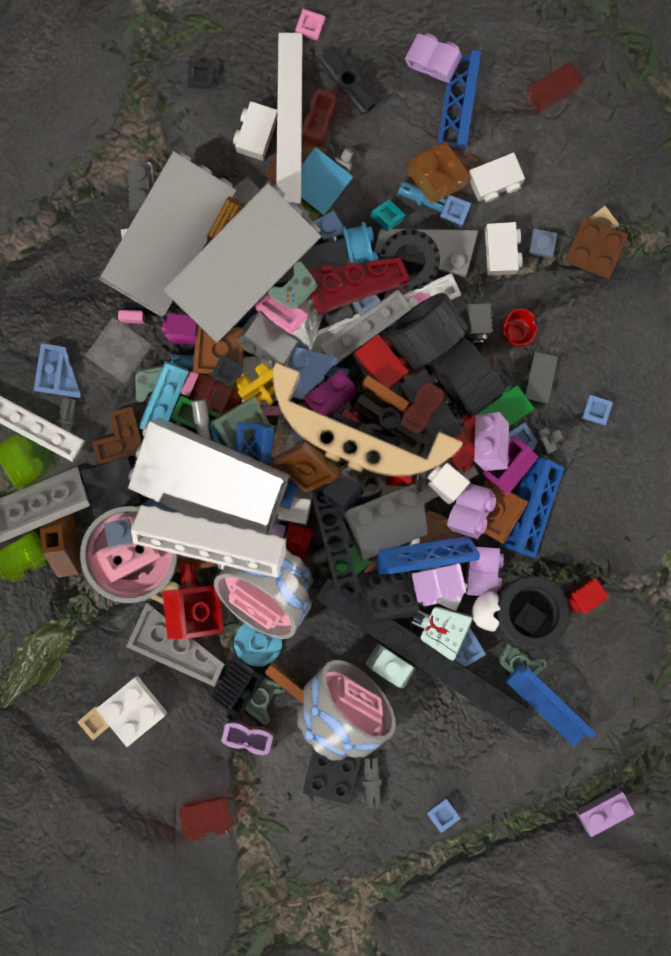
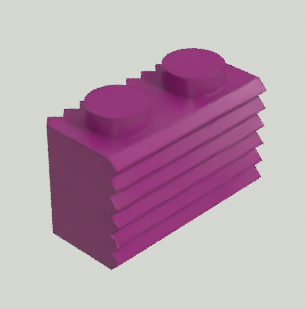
M169 313L167 319H163L162 333H165V336L171 343L195 345L197 323L189 315L184 314L182 316L181 314L177 315L174 313L172 315Z
M338 370V373H334V376L327 379V382H323V385L319 384V387H315V390L308 393V396H304V408L329 418L355 398V385L342 371Z
M512 436L508 444V469L483 471V474L495 486L509 494L538 456L530 447Z

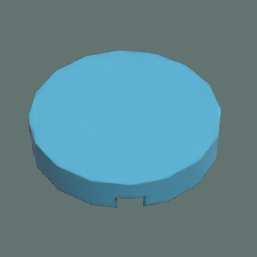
M244 623L237 630L234 648L238 657L244 663L252 666H265L272 663L279 655L282 648V639L265 635Z

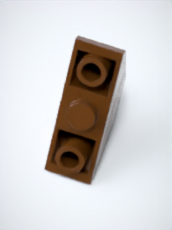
M74 513L42 525L40 534L43 555L57 577L81 574Z

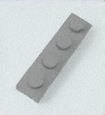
M396 290L382 300L381 304L360 316L320 345L326 355L338 358L339 363L411 311L412 308L400 291Z

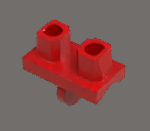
M290 522L285 538L286 549L304 562L313 529L306 528L303 524L296 525Z

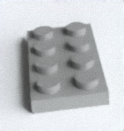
M75 467L0 498V543L90 506L79 468Z

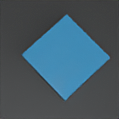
M315 147L301 165V198L325 215L353 176Z

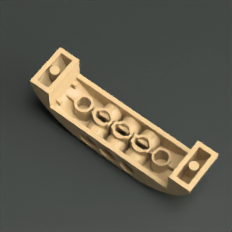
M278 363L273 368L276 397L290 426L310 445L325 452L326 458L339 463L340 459L349 462L348 467L358 472H362L365 469L376 474L393 477L420 474L437 467L460 449L463 443L438 433L425 460L290 402L300 380V374ZM328 432L334 436V441L326 445L320 441V437L323 433ZM347 442L354 443L357 446V451L354 454L345 453L343 450L344 444ZM369 452H376L380 457L379 463L374 465L368 463L366 455Z

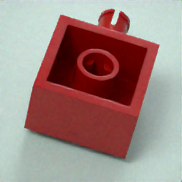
M195 563L179 564L182 586L179 589L162 591L167 639H188L224 633L221 599L218 597L214 585L199 586V584H196Z

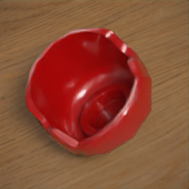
M526 309L513 310L505 316L501 323V334L505 342L513 347H525L534 340L538 329L534 322V314Z

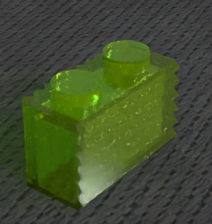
M14 434L0 443V464L15 489L22 490L44 477L45 475L42 470L45 468L38 457L34 458L29 451L32 449V446L28 439L18 434Z
M31 532L0 550V575L4 581L11 580L12 583H15L24 578V572L30 568L35 571L46 565L42 543L36 532Z

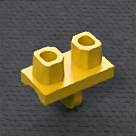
M261 363L255 368L259 375L258 379L251 382L247 374L237 379L238 393L243 401L250 397H255L258 403L266 399L268 404L271 405L274 402L270 396L275 394L273 369Z

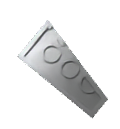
M380 229L374 251L380 255L385 242L393 234L406 229H390L389 231ZM415 229L426 233L436 243L440 253V267L438 271L466 278L478 230ZM404 246L396 255V258H401L404 262L419 266L424 265V254L416 246Z
M146 603L126 646L214 687L225 665L192 638L167 639L165 617L148 603Z

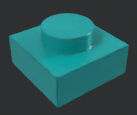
M388 199L372 210L371 217L382 228L389 231L404 220L405 214Z

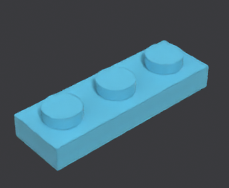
M168 361L164 362L140 422V429L144 430L145 425L149 421L159 417L169 421L189 372L187 368Z

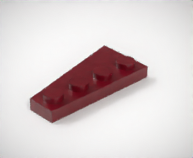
M401 258L374 260L365 264L347 263L346 266L338 267L328 265L310 270L306 268L317 284L310 297L318 315L407 284L410 280Z

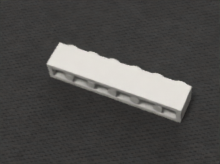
M141 505L131 528L134 544L276 578L279 575L286 554L285 539H281L276 535H264L251 529L243 530L225 523L209 522L204 518L188 517L179 512L163 511L157 507Z

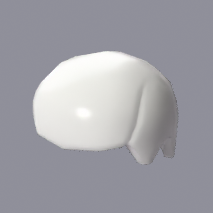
M487 592L479 596L472 610L473 620L476 625L491 632L495 631L499 625L498 620L493 616L495 611L500 610L497 593Z

